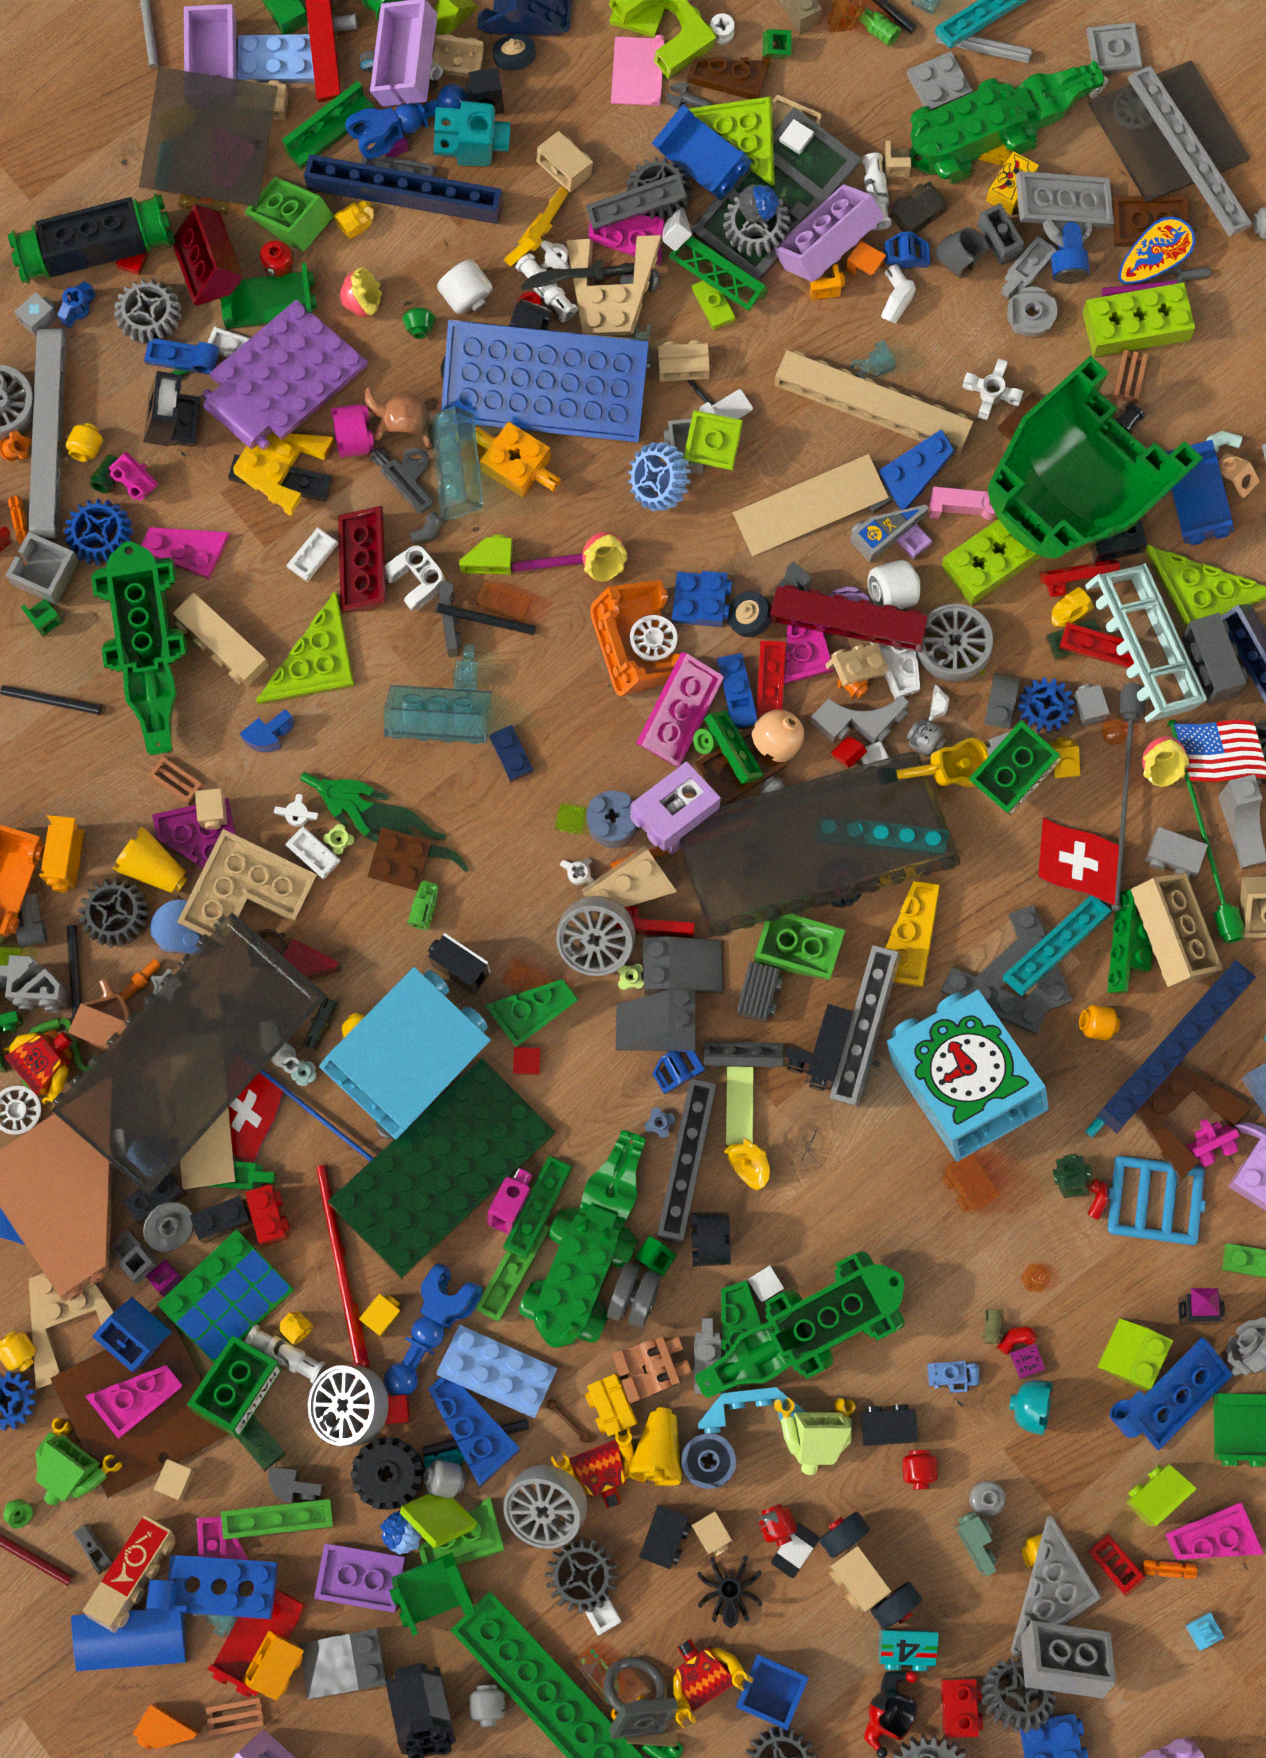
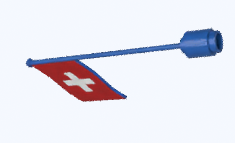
M236 1046L232 1049L234 1059L226 1081L232 1153L243 1162H256L260 1147L276 1119L283 1093L288 1095L367 1160L372 1161L374 1159L242 1053L240 1047Z

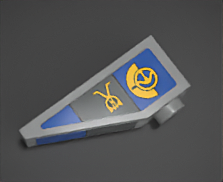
M925 504L874 516L866 522L862 520L852 528L850 542L871 563L893 545L907 530L926 518L929 508Z

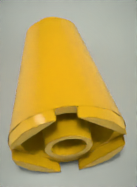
M141 826L136 832L138 835L135 840L131 838L116 860L117 864L112 869L167 892L173 893L174 890L180 892L188 880L184 877L186 871L151 833Z
M658 1407L656 1411L650 1412L628 1469V1477L632 1480L646 1484L647 1479L655 1481L654 1485L677 1486L682 1481L677 1416L672 1414L671 1409Z

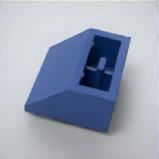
M131 1297L107 1318L92 1337L131 1372L137 1373L170 1336L172 1331L136 1299Z

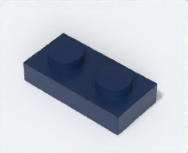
M512 725L489 735L510 783L534 772Z

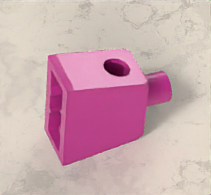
M518 1169L513 1179L509 1177L504 1179L488 1210V1226L509 1235L530 1193V1187L527 1186L532 1177L530 1173Z

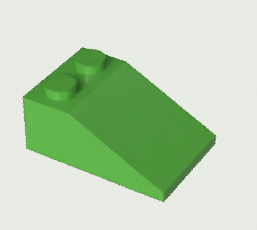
M274 177L244 212L248 217L287 245L302 252L311 245L313 240L334 217L320 196L278 177Z
M770 907L756 949L754 963L778 968L781 971L830 980L845 930Z

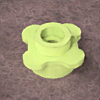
M337 824L323 838L324 843L329 844L336 855L342 854L348 845L354 843L353 835H349L342 824Z
M638 963L634 966L623 965L617 970L620 974V981L618 982L620 989H641L644 986V981L641 979L642 965ZM630 974L633 975L632 979L628 978Z

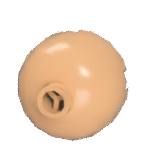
M771 710L761 716L754 724L755 729L752 731V738L755 746L764 756L768 753L774 757L773 761L786 762L792 759L804 743L805 731L803 725L789 711Z

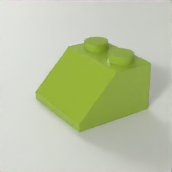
M1119 1318L1097 1368L1145 1392L1149 1391L1157 1378L1173 1340L1148 1328Z
M1158 1464L1148 1473L1150 1479L1144 1485L1139 1482L1128 1492L1130 1497L1126 1500V1503L1147 1526H1157L1196 1490L1195 1486L1170 1464L1163 1467Z

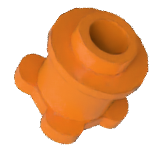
M15 430L10 432V437L0 440V455L6 461L12 462L18 458L25 460L29 457L28 449L32 445L29 437H24Z
M840 679L837 682V687L839 689L842 687L851 694V699L855 697L860 699L869 690L867 686L869 680L843 686Z

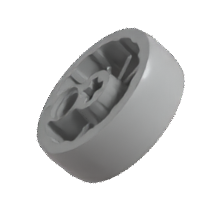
M0 365V440L10 437V432L15 430L20 435L25 433L33 423L34 389L31 383L21 372L5 365ZM6 379L12 380L9 386L5 381ZM19 385L23 387L22 390L13 394ZM26 397V398H25V402H16V401H18V400H20V399ZM12 409H23V411L19 414ZM10 414L17 419L10 422L8 415ZM3 417L7 423L5 426H1V419Z
M963 604L944 605L933 610L928 615L926 634L931 631L941 638H924L922 651L917 652L924 668L936 678L948 682L965 681L979 674L988 664L994 645L993 632L986 618L976 609ZM946 618H953V629L948 625L945 620ZM957 618L965 619L960 629L957 628ZM941 622L946 632L937 628L934 624ZM969 623H973L976 626L968 632H964ZM979 632L984 637V639L970 638ZM952 641L955 643L956 641H959L960 643L959 646L956 644L951 646L950 642ZM926 644L934 645L929 652L926 650ZM969 645H983L985 650L981 653ZM942 651L948 655V658L938 661L935 659L934 654ZM965 651L978 658V661L972 664ZM961 656L967 666L966 668L957 669V657ZM953 660V669L947 668Z
M602 896L585 897L571 904L562 914L556 931L557 948L563 960L574 970L590 976L607 975L621 968L633 951L636 937L634 923L628 911L618 902ZM591 911L600 912L599 920L593 921ZM583 912L585 913L588 925L578 916V914ZM604 914L613 917L607 924L602 922ZM572 920L580 929L569 926L568 922ZM616 923H619L623 928L609 931ZM622 936H625V937H626V941H625V942H621V941H618V940H615V939H611V938H617V937H622ZM580 939V942L585 946L577 947L574 945L573 940ZM611 947L620 949L622 951L616 953ZM602 950L610 957V959H604ZM593 951L597 953L598 960L591 959Z
M341 1364L327 1369L314 1382L308 1398V1415L313 1429L324 1441L339 1447H355L371 1441L383 1428L388 1415V1395L382 1380L372 1370L360 1365ZM352 1375H355L356 1378L352 1383ZM364 1383L366 1388L358 1393L361 1385ZM369 1395L370 1404H365L364 1398ZM328 1398L332 1399V1403L328 1402ZM365 1408L370 1410L368 1418L363 1415ZM335 1415H336V1420H339V1423H338L337 1426H336V1424H335V1422H334V1417H335ZM356 1419L364 1424L362 1429H360ZM349 1427L353 1434L352 1437H349Z
M549 1465L532 1466L522 1471L508 1488L504 1499V1516L513 1533L527 1544L544 1549L558 1548L570 1542L581 1529L586 1518L587 1499L579 1482L568 1472ZM530 1484H535V1486H536V1491L533 1489V1487H532ZM543 1484L551 1486V1489H544ZM557 1489L563 1494L559 1496L554 1490ZM561 1515L565 1517V1521L559 1519L558 1516Z

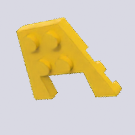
M272 432L265 438L270 442L265 450L258 445L253 449H250L248 446L245 447L233 467L234 474L256 491L260 490L268 496V500L274 504L277 503L284 508L285 513L292 516L302 499L301 493L281 486L282 482L300 452L325 460L334 445L333 437L290 433L282 440Z

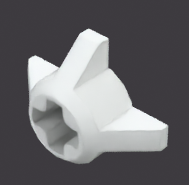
M545 240L540 244L546 251L545 261L540 265L541 268L571 269L567 260L569 252L564 245L560 243L553 244Z
M935 685L933 690L929 721L944 716L949 704L948 695L937 685Z
M296 794L295 802L290 803L286 808L275 807L274 809L275 814L286 817L287 822L294 827H301L307 821L317 820L318 813L308 812L303 804V795ZM293 816L299 817L298 821H294Z
M589 857L583 862L576 861L570 863L563 860L560 863V866L567 870L569 881L577 886L589 885L595 881L591 877L589 868L593 860Z

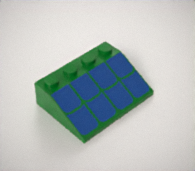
M236 1229L157 1305L214 1363L232 1335L242 1341L249 1334L253 1326L261 1323L295 1289L252 1243Z

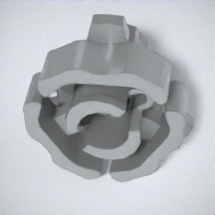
M1260 1317L1256 1320H1248L1236 1329V1333L1240 1336L1238 1339L1235 1336H1231L1228 1339L1225 1351L1228 1354L1231 1371L1235 1376L1240 1373L1247 1375L1251 1370L1254 1373L1262 1370L1266 1374V1318Z

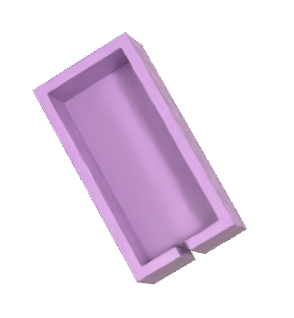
M407 0L381 4L370 92L382 106L403 104V100L407 104L427 102L437 13L427 0Z
M233 5L184 6V95L187 104L195 109L211 108V104H215L216 108L235 107L237 86V19Z

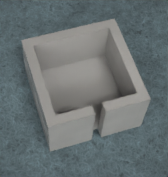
M28 532L18 551L24 561L27 562V565L25 566L20 557L15 556L5 576L12 586L57 605L80 561L74 551Z

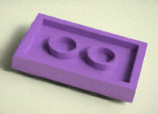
M324 1543L314 1599L396 1613L397 1605H394L389 1589L393 1588L391 1577L403 1573L406 1557Z

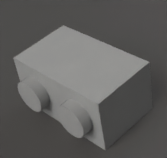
M1158 827L1153 835L1145 862L1150 863V866L1154 869L1161 871L1167 869L1175 872L1174 874L1186 873L1188 879H1194L1199 872L1208 845Z

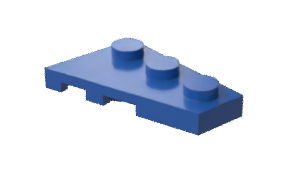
M941 429L878 470L900 510L910 508V505L917 496L924 492L927 484L934 476L938 475L956 451L945 432Z

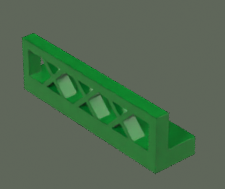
M356 81L282 139L286 154L300 170L306 167L309 154L320 156L348 134L345 124L349 116L367 108H375L364 95L362 85Z
M692 236L676 251L672 250L668 256L671 260L749 312L759 297L763 299L768 292L764 284ZM685 246L693 252L694 259L683 261L677 255L682 247ZM707 261L713 265L714 272L702 274L699 272L698 262ZM695 263V268L689 264ZM728 275L733 279L734 286L723 288L719 285L718 276ZM715 276V282L710 277ZM747 288L754 293L748 303L739 298L738 289ZM735 290V295L729 291Z

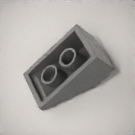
M677 937L643 938L644 995H651L668 989H695V994L723 993L721 941Z
M668 989L617 1004L616 1051H695V989Z
M380 1627L299 1643V1647L304 1650L302 1654V1668L307 1699L386 1685L388 1673Z

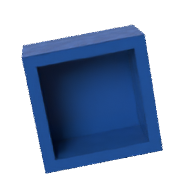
M757 1653L748 1674L753 1678V1682L745 1681L744 1691H741L735 1706L788 1730L809 1677Z

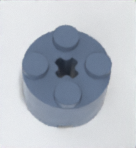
M606 791L590 801L586 815L588 831L591 837L602 844V846L619 848L627 845L635 836L638 827L630 818L631 803L634 801L628 794L619 791ZM610 816H615L616 823H611Z
M713 1433L701 1434L691 1439L685 1446L681 1459L682 1469L686 1478L693 1485L702 1489H715L724 1485L732 1477L736 1467L735 1452L731 1444L722 1436ZM712 1454L713 1460L716 1461V1466L711 1465L709 1469H705V1464L701 1462V1458Z

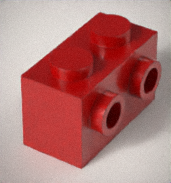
M270 1184L245 1192L258 1243L266 1246L289 1239L287 1231H290L289 1222L286 1215L282 1216L280 1206L283 1205L280 1190H275Z
M974 1678L940 1679L943 1736L946 1735L947 1738L979 1737V1730H983V1715L978 1713L977 1702L982 1701L981 1684H976V1679Z

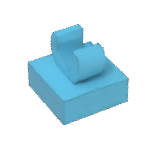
M1211 1612L1185 1625L1199 1651L1224 1638Z

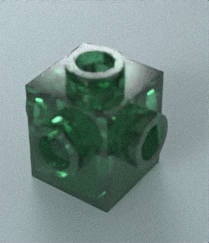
M1069 1154L1062 1159H1056L1057 1169H1053V1178L1055 1185H1059L1063 1198L1090 1195L1089 1180H1093L1091 1164H1086L1083 1155Z

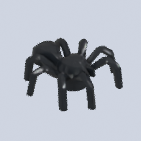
M747 1556L742 1558L735 1578L732 1571L729 1577L728 1573L725 1572V1578H723L714 1557H711L710 1562L719 1583L708 1580L701 1572L697 1573L698 1578L704 1584L717 1588L716 1591L706 1594L698 1603V1607L702 1608L709 1599L720 1596L712 1615L713 1622L717 1621L723 1602L726 1601L722 1611V1619L727 1627L733 1628L738 1623L739 1618L738 1609L734 1603L735 1600L741 1609L744 1620L749 1621L750 1617L740 1595L751 1598L759 1607L763 1605L762 1601L755 1594L742 1590L743 1587L753 1584L761 1576L762 1571L758 1570L749 1580L739 1582L748 1561Z

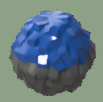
M753 184L746 187L740 193V210L746 217V221L766 223L775 215L779 202L775 191L770 187Z

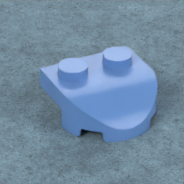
M173 900L162 905L153 914L150 921V934L160 946L159 948L171 954L176 952L201 956L204 936L177 923L187 900Z

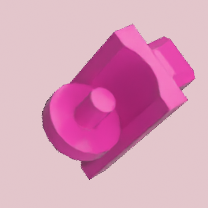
M127 451L109 467L111 470L110 476L115 481L122 482L128 488V494L134 500L139 499L141 501L158 485L144 470L147 465L145 463L140 465Z
M1203 1119L1200 1121L1201 1129L1194 1132L1197 1140L1186 1145V1148L1200 1160L1199 1163L1206 1167L1216 1161L1212 1150L1220 1147L1222 1154L1225 1156L1237 1152L1238 1146L1235 1138L1239 1137L1237 1129H1231L1229 1125L1221 1128L1219 1121L1210 1124L1207 1119Z

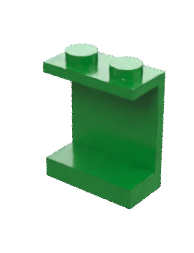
M1214 1394V1460L1222 1461V1466H1238V1461H1249V1467H1266V1395Z
M453 1552L391 1577L393 1588L389 1589L392 1601L394 1605L400 1604L402 1611L399 1612L402 1624L404 1628H410L413 1636L418 1634L416 1623L450 1609L461 1606L464 1615L475 1611L472 1597Z

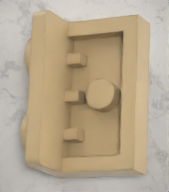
M436 34L433 61L443 69L442 74L470 78V71L482 69L485 55L482 41L475 38H458L451 34Z
M866 643L860 644L847 652L845 649L833 653L831 655L832 659L825 664L827 670L836 669L843 686L879 677L889 671L877 643L869 646Z

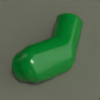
M678 1741L677 1746L643 1744L641 1750L652 1758H680L683 1753V1746Z

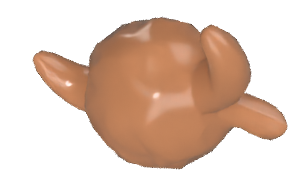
M367 387L365 391L367 408L373 415L381 419L373 435L374 440L379 441L384 432H405L422 437L426 448L433 447L427 425L435 424L441 419L442 398L439 399L434 410L427 411L426 405L415 395L407 392L390 396L385 404H382L375 399L371 388Z

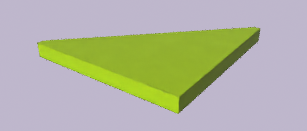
M771 96L689 108L700 121L737 150H742L752 161L749 165L751 171L770 185H775L773 101Z
M1152 545L1146 546L1145 551L1185 628H1187L1190 621L1218 612L1222 616L1237 605H1253L1266 599V586L1258 584L1256 581L1223 572L1222 569L1204 563L1200 564L1188 560L1187 557L1170 551H1162L1154 548Z
M337 592L331 594L330 599L315 616L302 638L300 637L289 652V656L284 663L279 666L263 692L256 698L258 705L354 686Z

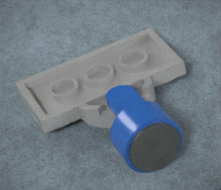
M1019 171L1016 174L1020 222L1043 223L1045 233L1059 247V251L1051 255L1053 279L1062 284H1072L1085 280L1090 275L1088 251L1083 249V242L1090 236L1092 227L1110 228L1114 225L1110 178Z

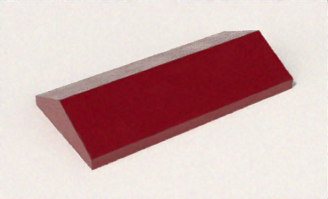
M377 506L339 515L340 611L343 613L373 611L386 603L383 507Z

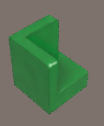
M44 599L30 609L25 604L21 606L42 637L63 623L53 607Z

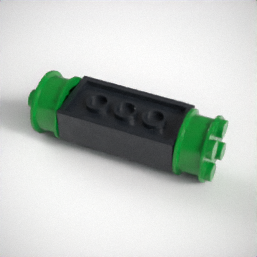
M155 193L153 198L139 202L136 198L132 200V197L35 221L36 225H32V229L16 233L15 230H12L7 236L11 248L15 249L14 252H11L15 267L20 266L18 273L21 282L30 284L31 279L46 276L47 279H50L51 277L144 254L147 251L150 253L151 248L166 244L168 247H171L172 244H175L172 229H167L170 227L171 222L168 212L162 211L166 209L162 194L157 195Z

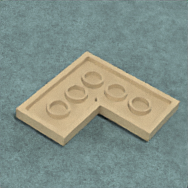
M223 829L177 923L224 946L246 900L294 922L317 874Z

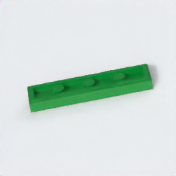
M550 1155L548 1156L503 1245L504 1250L525 1260L528 1259L573 1166Z

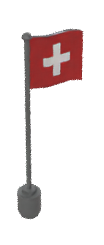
M1136 683L1125 684L1123 690L1120 691L1119 717L1128 723L1119 845L1095 834L1060 826L1043 817L1038 877L1056 887L1093 896L1112 905L1111 907L1114 911H1120L1122 908L1119 904L1133 723L1139 722V719H1143L1145 716L1146 700L1139 701L1137 698V692L1144 688V686Z

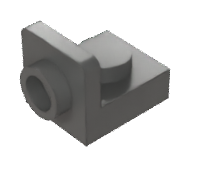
M793 561L786 568L785 577L777 586L793 585L801 591L808 592L812 577Z

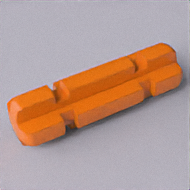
M14 496L8 499L9 508H11L10 512L14 530L16 531V539L22 545L29 532L23 500L20 496Z
M1153 1560L1143 1561L1142 1571L1144 1575L1155 1576V1574H1158V1576L1174 1578L1184 1576L1185 1579H1196L1197 1565L1185 1563L1182 1565V1563L1158 1561L1156 1563Z

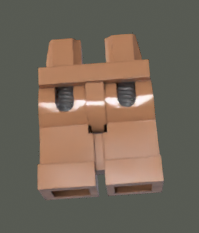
M662 1336L611 1353L620 1378L627 1375L629 1377L621 1381L630 1405L678 1385L680 1380L692 1374L687 1360L674 1365L672 1363L670 1355L683 1350L678 1336L663 1339Z

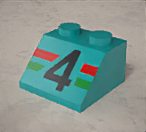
M879 1629L878 1663L885 1664L886 1670H901V1665H912L913 1671H929V1666H936L938 1632Z

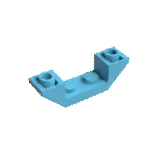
M776 1387L722 1393L698 1423L699 1430H704L705 1433H721L720 1428L726 1427L724 1405H729V1410L745 1408V1403L756 1402V1407L772 1405V1400L779 1399L784 1410L787 1407L786 1398L789 1397ZM794 1402L795 1406L791 1412V1417H794L795 1412L806 1411ZM778 1412L779 1421L783 1419V1415Z

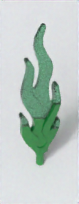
M305 771L300 777V781L317 789V793L324 799L330 813L340 824L348 826V822L343 815V811H345L359 832L374 843H377L379 838L375 831L380 832L381 827L411 836L415 835L408 827H415L433 840L444 841L446 839L444 834L432 830L418 815L404 807L376 804L361 799L359 795H366L376 800L386 801L389 799L387 794L381 793L361 781L350 779L326 780L324 778L320 780ZM431 844L428 857L449 859L455 862L463 871L468 872L466 863L456 852Z

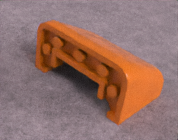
M661 580L608 586L591 605V619L614 690L619 696L631 695L666 684L681 654L674 655L673 652L671 656L660 660V662H647L642 660L631 648L630 632L633 625L640 618L648 615L662 616L660 611L668 600V594ZM651 620V626L658 628L660 621ZM645 622L642 623L646 630L649 629ZM636 629L634 635L643 636L644 633ZM668 634L664 635L665 639H669ZM643 640L635 641V644L642 643ZM665 643L662 644V645H665V646L668 647V648H671V646L668 645V644H665ZM641 647L639 650L645 654L647 648ZM650 649L649 656H654L653 649ZM657 649L658 655L665 653L663 649Z
M0 825V935L8 937L11 933L14 934L18 928L19 919L17 917L37 862L43 858L45 845H43V841L39 836Z

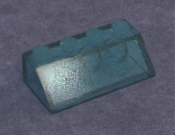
M457 406L435 413L431 425L440 518L442 522H446L482 509L484 506L473 413Z
M390 685L384 706V737H392L394 739L416 738L421 741L430 739L443 740L444 742L465 741L471 744L486 743L489 731L492 691Z

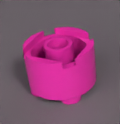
M356 404L331 408L339 458L370 454V451L374 450L372 431L366 430V427L369 426L367 405Z

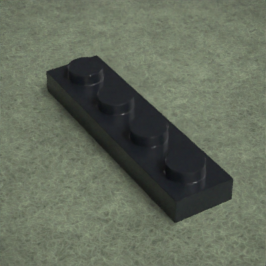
M235 454L228 475L229 481L249 485L234 474L233 467L240 455ZM290 467L281 486L301 493V497L326 502L332 483V476Z

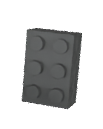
M1219 612L1190 621L1181 637L1194 671L1208 699L1206 700L1208 707L1237 698L1248 679L1245 668L1240 666L1237 660V647L1235 643L1230 642L1228 624L1225 619L1221 618Z

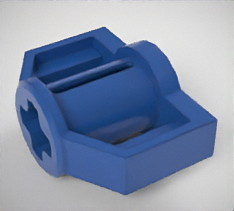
M905 231L898 233L884 243L885 265L897 264L901 269L927 268L930 265L929 243L914 232ZM894 241L898 242L899 257L894 256ZM915 244L920 246V258L916 256Z
M83 281L76 287L67 288L62 295L63 303L57 316L61 324L68 329L72 327L76 320L86 318L90 312L89 304L97 296L90 284Z
M670 1051L659 1059L652 1074L663 1093L667 1094L677 1087L686 1084L690 1079L706 1071L695 1051ZM679 1052H686L695 1067L693 1071L690 1072ZM663 1063L674 1080L671 1084L667 1083L660 1070Z

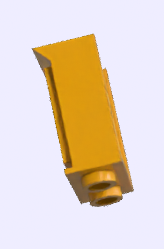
M46 815L52 824L48 825L41 871L44 874L40 873L39 876L46 882V885L52 888V891L67 893L68 889L76 890L85 830L77 829L78 824L75 823V818Z

